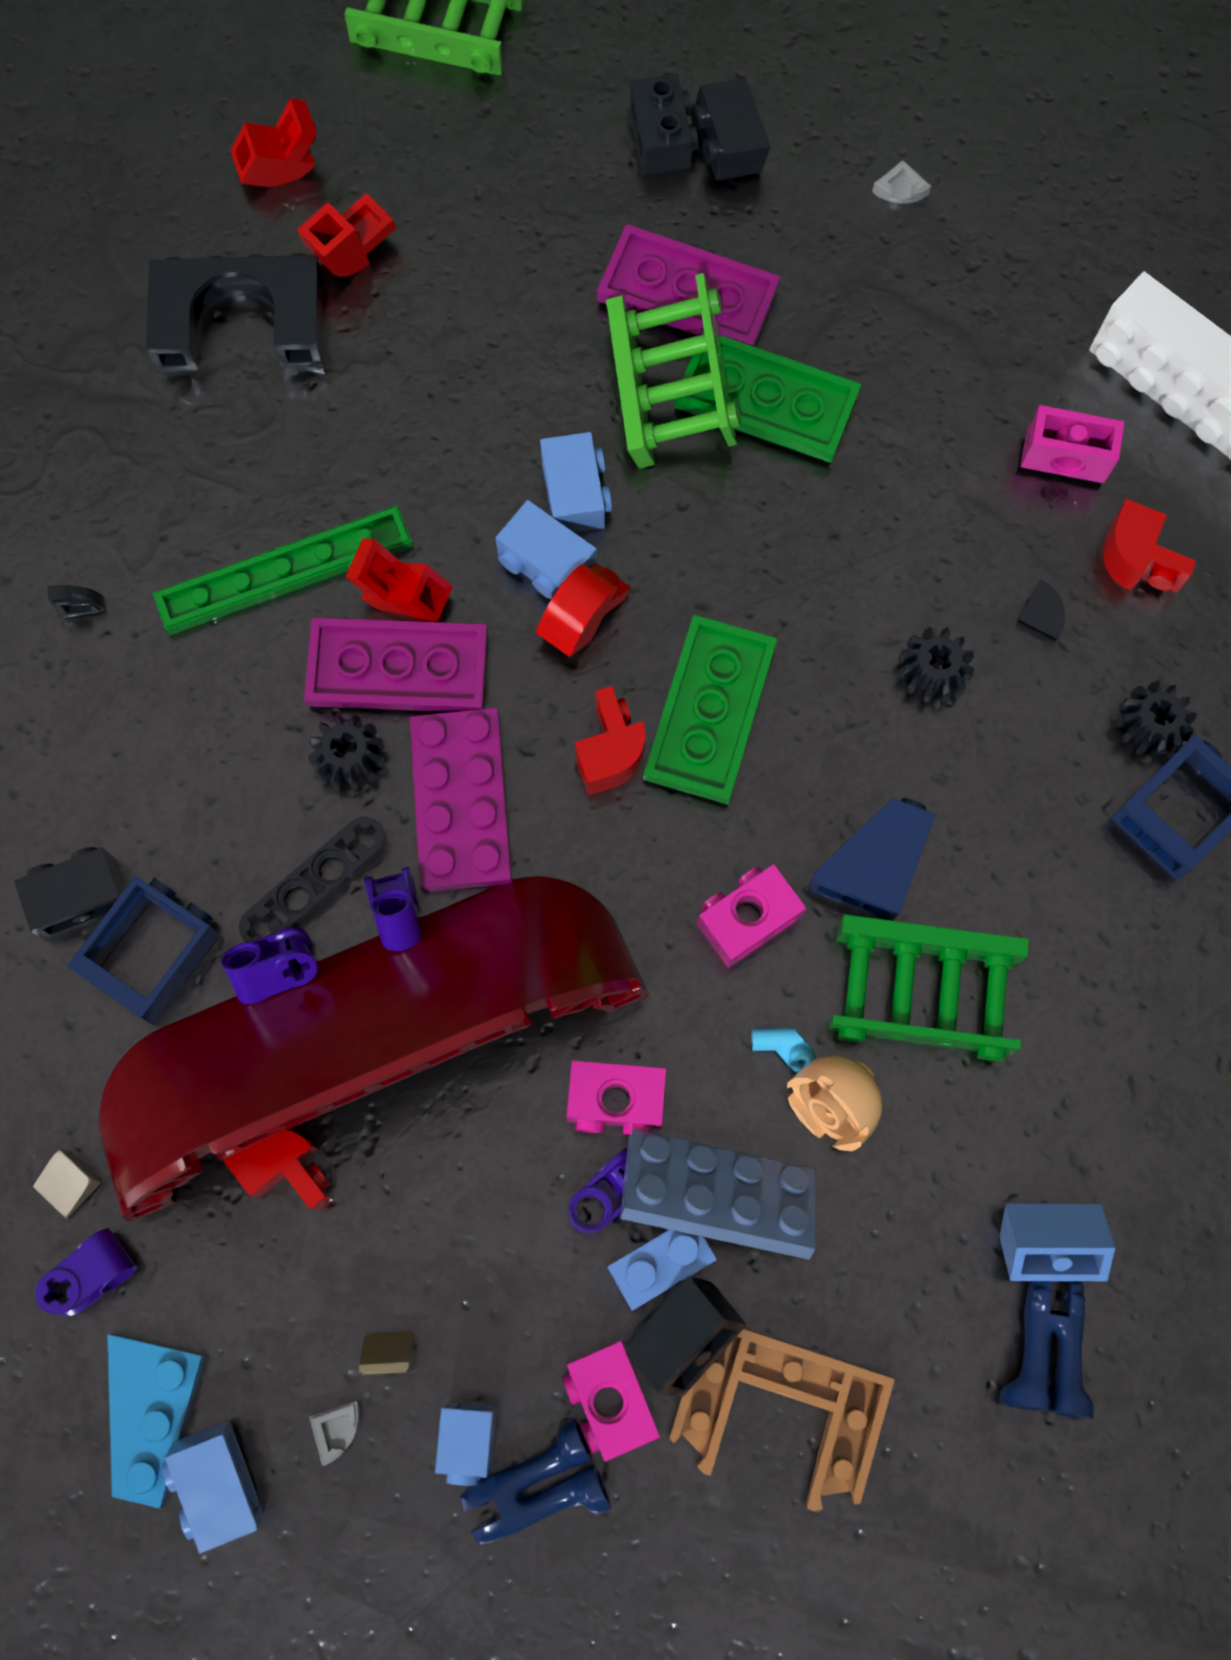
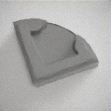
M902 160L874 183L872 193L888 202L907 204L928 196L931 185Z
M359 1400L309 1417L322 1466L339 1458L354 1441L361 1418Z

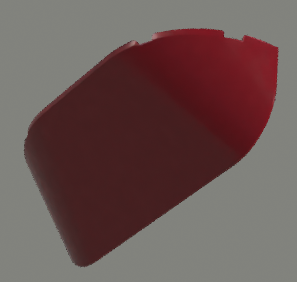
M542 876L517 878L512 880L513 883L496 885L419 918L422 935L418 943L403 951L388 950L383 947L380 937L376 936L316 962L317 972L315 977L303 986L291 988L254 1004H244L235 996L150 1033L132 1046L117 1063L108 1078L100 1103L99 1130L124 1220L132 1222L175 1203L172 1189L184 1185L190 1179L202 1173L203 1170L199 1159L210 1152L216 1154L218 1160L227 1159L283 1131L490 1041L527 1028L531 1024L528 1013L548 1007L554 1019L581 1012L593 1005L594 1009L605 1010L609 1013L648 996V990L614 918L597 898L573 883Z

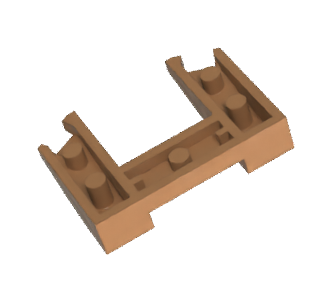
M745 1327L684 1397H680L669 1439L675 1443L683 1435L703 1456L697 1464V1468L703 1474L711 1476L738 1381L828 1410L805 1507L812 1511L823 1510L821 1496L849 1491L851 1492L853 1504H861L895 1379L890 1375L845 1360H839Z

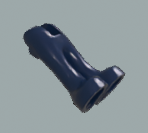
M1030 1281L1025 1303V1348L1022 1370L1018 1379L1002 1387L999 1404L1025 1410L1048 1411L1051 1414L1072 1418L1093 1419V1401L1085 1391L1082 1379V1340L1086 1301L1082 1281H1063L1060 1292L1059 1311L1050 1310L1052 1281ZM1054 1332L1058 1340V1356L1054 1378L1055 1387L1050 1395L1049 1348L1051 1334Z
M575 1418L564 1422L559 1427L556 1441L549 1448L526 1461L482 1479L477 1485L471 1486L459 1496L463 1512L475 1507H481L493 1499L500 1516L492 1517L470 1531L478 1545L510 1537L536 1522L570 1507L583 1506L594 1515L603 1514L612 1509L605 1484L596 1464L580 1470L575 1475L542 1492L529 1497L522 1496V1492L529 1486L570 1468L592 1461V1454Z

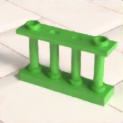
M369 0L365 11L346 8L345 19L350 42L364 47H375L469 68L479 73H491L501 76L503 72L501 42L495 39L505 9L522 11L526 0H472L490 4L479 37L457 32L467 0H450L441 28L419 24L427 0H410L403 20L381 15L386 0Z
M704 273L695 275L699 297L637 313L636 309L630 311L622 295L606 299L627 448L639 469L655 465L653 449L658 448L660 442L720 428L728 446L737 445L734 428L741 427V420L736 401L730 402L716 318L717 314L722 313V304L717 287L710 289ZM702 314L705 333L703 335L643 350L641 346H637L636 336L642 335V330ZM708 352L711 372L650 388L647 384L643 385L642 373L647 372V367ZM714 389L717 410L656 426L653 422L649 423L647 411L652 410L654 404Z

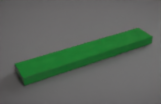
M395 505L152 592L164 628L170 636L348 572L362 539H375L393 555L414 547L399 507Z

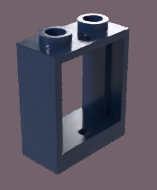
M1197 735L1189 739L1110 818L1176 880H1179L1193 870L1231 831L1230 811L1193 848L1144 803L1184 761L1189 763L1231 802V766L1222 759L1219 750L1213 744L1202 741Z
M135 875L66 967L153 1025L218 938L219 934L209 925L213 917L191 902L184 909L172 900L177 893L164 883L153 878L148 884ZM150 901L196 933L148 998H146L101 967V965Z

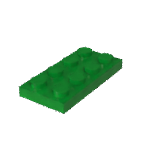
M719 335L730 402L736 401L741 420V427L734 429L832 463L858 397L861 384ZM708 352L692 356L683 379L711 372ZM714 389L674 399V408L693 415L715 411L717 408Z
M693 614L645 767L643 780L727 805L729 804L778 638Z

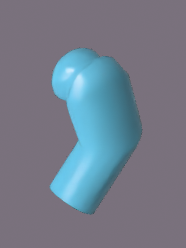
M792 1027L751 1028L752 1051H776L796 1073L815 1060V1052L812 1046L796 1029Z

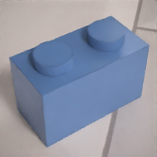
M591 432L540 439L541 460L551 517L574 533L605 528V512L612 511L611 497L608 485L600 486L599 474L605 473L602 448H594Z
M529 500L523 504L495 537L500 563L514 574L521 572L532 580L535 589L549 599H552L561 584L580 564L590 568L597 563V548Z
M1006 1203L999 1237L1010 1281L1108 1280L1116 1248L1102 1204Z
M668 1230L607 1268L631 1311L717 1259L704 1237Z
M449 1402L441 1408L435 1473L447 1474L446 1483L475 1486L477 1485V1480H480L481 1477L487 1478L493 1468L498 1405Z
M230 1420L173 1442L164 1457L166 1462L162 1463L163 1478L170 1492L177 1491L183 1508L179 1511L183 1533L188 1540L194 1538L199 1554L257 1531L264 1512Z

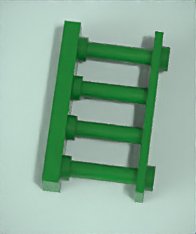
M843 915L838 923L836 942L848 943L847 948L851 950L845 1016L833 1015L827 1024V1031L838 1032V1039L847 1042L863 1043L866 1042V1036L978 1051L977 1058L988 1061H1006V1055L1010 1056L1021 1050V1040L1003 1038L1008 970H1012L1013 965L1017 966L1028 957L1029 939ZM875 947L893 949V955L897 956L891 1023L863 1019L870 952L875 951ZM921 953L939 955V961L943 962L937 1029L910 1025L916 958L921 957ZM967 959L985 961L984 966L989 968L984 1035L956 1031L962 964L967 963Z

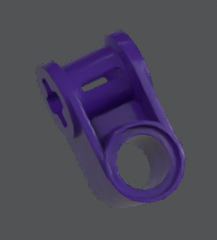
M409 866L402 868L401 873L375 880L372 876L364 877L368 901L383 947L391 951H403L413 947L420 940L422 931L417 910L419 903Z
M286 927L259 939L237 944L226 951L221 958V965L238 1000L244 1004L259 1003L272 995L294 987L303 986L309 983L317 972L316 959L310 953L312 949L311 938L300 927ZM286 940H290L291 950H287ZM296 963H300V974L297 973Z
M627 1147L606 1163L595 1174V1177L576 1192L571 1199L568 1209L569 1221L578 1232L587 1235L596 1234L621 1214L624 1178L619 1172L625 1175ZM588 1198L597 1200L603 1208L602 1219L596 1224L583 1223L576 1213V1207L580 1201Z
M105 1228L87 1238L71 1255L43 1275L36 1286L35 1299L38 1306L47 1313L76 1316L105 1293L128 1279L135 1272L137 1266L109 1228ZM62 1283L71 1285L66 1292L69 1298L67 1302L57 1300L62 1295L60 1288Z

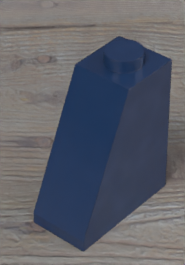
M892 798L815 872L807 890L882 920L894 921L902 908L936 814L926 811V806L916 800L909 798L897 800Z

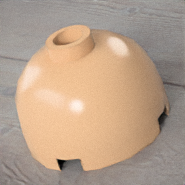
M839 1055L818 1057L799 1070L787 1084V1088L792 1087L793 1093L788 1097V1100L798 1119L819 1139L826 1133L838 1140L832 1146L843 1151L858 1149L872 1135L879 1124L883 1107L880 1089L875 1081L873 1072L862 1062Z

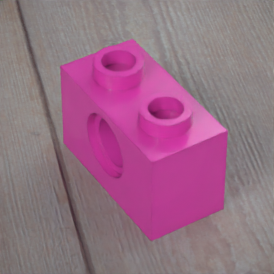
M1039 405L1026 431L1021 467L1105 483L1119 460L1125 421Z
M774 864L764 871L759 866L755 867L737 881L740 886L738 889L726 897L723 892H719L700 906L703 913L699 915L696 925L727 968H730L801 919L806 910L805 905ZM741 904H752L759 910L760 919L755 922H745L738 917L736 908Z
M572 1061L567 1122L576 1123V1131L587 1133H604V1125L623 1127V1135L630 1136L632 1129L650 1133L652 1129L661 1130L666 1068ZM619 1088L627 1093L630 1103L624 1111L614 1113L604 1107L602 1098L608 1090Z
M621 1340L567 1363L570 1374L562 1377V1381L572 1406L582 1403L588 1422L580 1426L591 1454L600 1451L604 1462L660 1438ZM605 1387L615 1388L623 1398L621 1409L616 1414L610 1416L599 1413L594 1405L596 1393Z

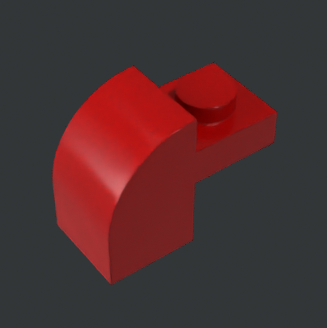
M290 98L275 127L244 123L230 150L241 184L274 187L298 180L314 167L315 162L310 145L314 143L317 132L306 100Z
M366 193L342 215L327 202L302 224L297 231L304 245L314 255H317L318 259L334 275L344 277L355 274L369 265L367 254L396 229L394 220Z
M1129 499L1124 501L1114 516L1103 544V560L1107 571L1118 584L1130 591L1141 578L1148 581L1156 589L1171 590L1177 593L1190 578L1197 561L1156 545L1167 515Z
M362 539L346 574V578L364 592L361 597L363 601L384 613L407 621L438 622L453 588L450 583L428 564L403 563L375 539Z
M597 563L590 568L580 564L565 579L552 597L535 633L571 657L591 642L603 616L625 600L631 587L620 580L615 572Z
M612 686L595 691V706L604 733L575 742V756L589 796L626 783L638 771L644 757V722L641 721L626 726L631 724L627 703L624 698L617 700Z
M283 1131L227 1159H222L251 1197L260 1198L286 1177L309 1209L319 1211L332 1200L325 1190L331 1185L327 1176L315 1162L309 1166L305 1163L319 1149L311 1141L292 1131Z

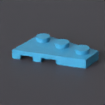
M107 1334L112 1497L160 1509L165 1506L169 1493L163 1478L162 1463L166 1462L164 1457L172 1443L184 1437L206 1355L117 1334Z

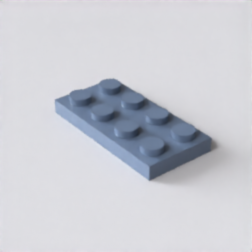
M632 1129L627 1145L620 1219L810 1260L816 1249V1169Z

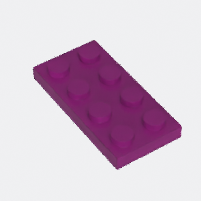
M626 224L597 289V301L607 304L606 299L622 295L630 311L636 309L637 313L699 297L695 275L704 273L710 289L717 287L721 299L722 313L716 315L719 335L755 346L778 290L781 276ZM702 314L666 323V325L698 336L704 330Z
M311 617L304 701L307 706L441 712L483 709L488 638L487 624Z
M498 708L409 717L420 889L423 893L513 883L500 713Z

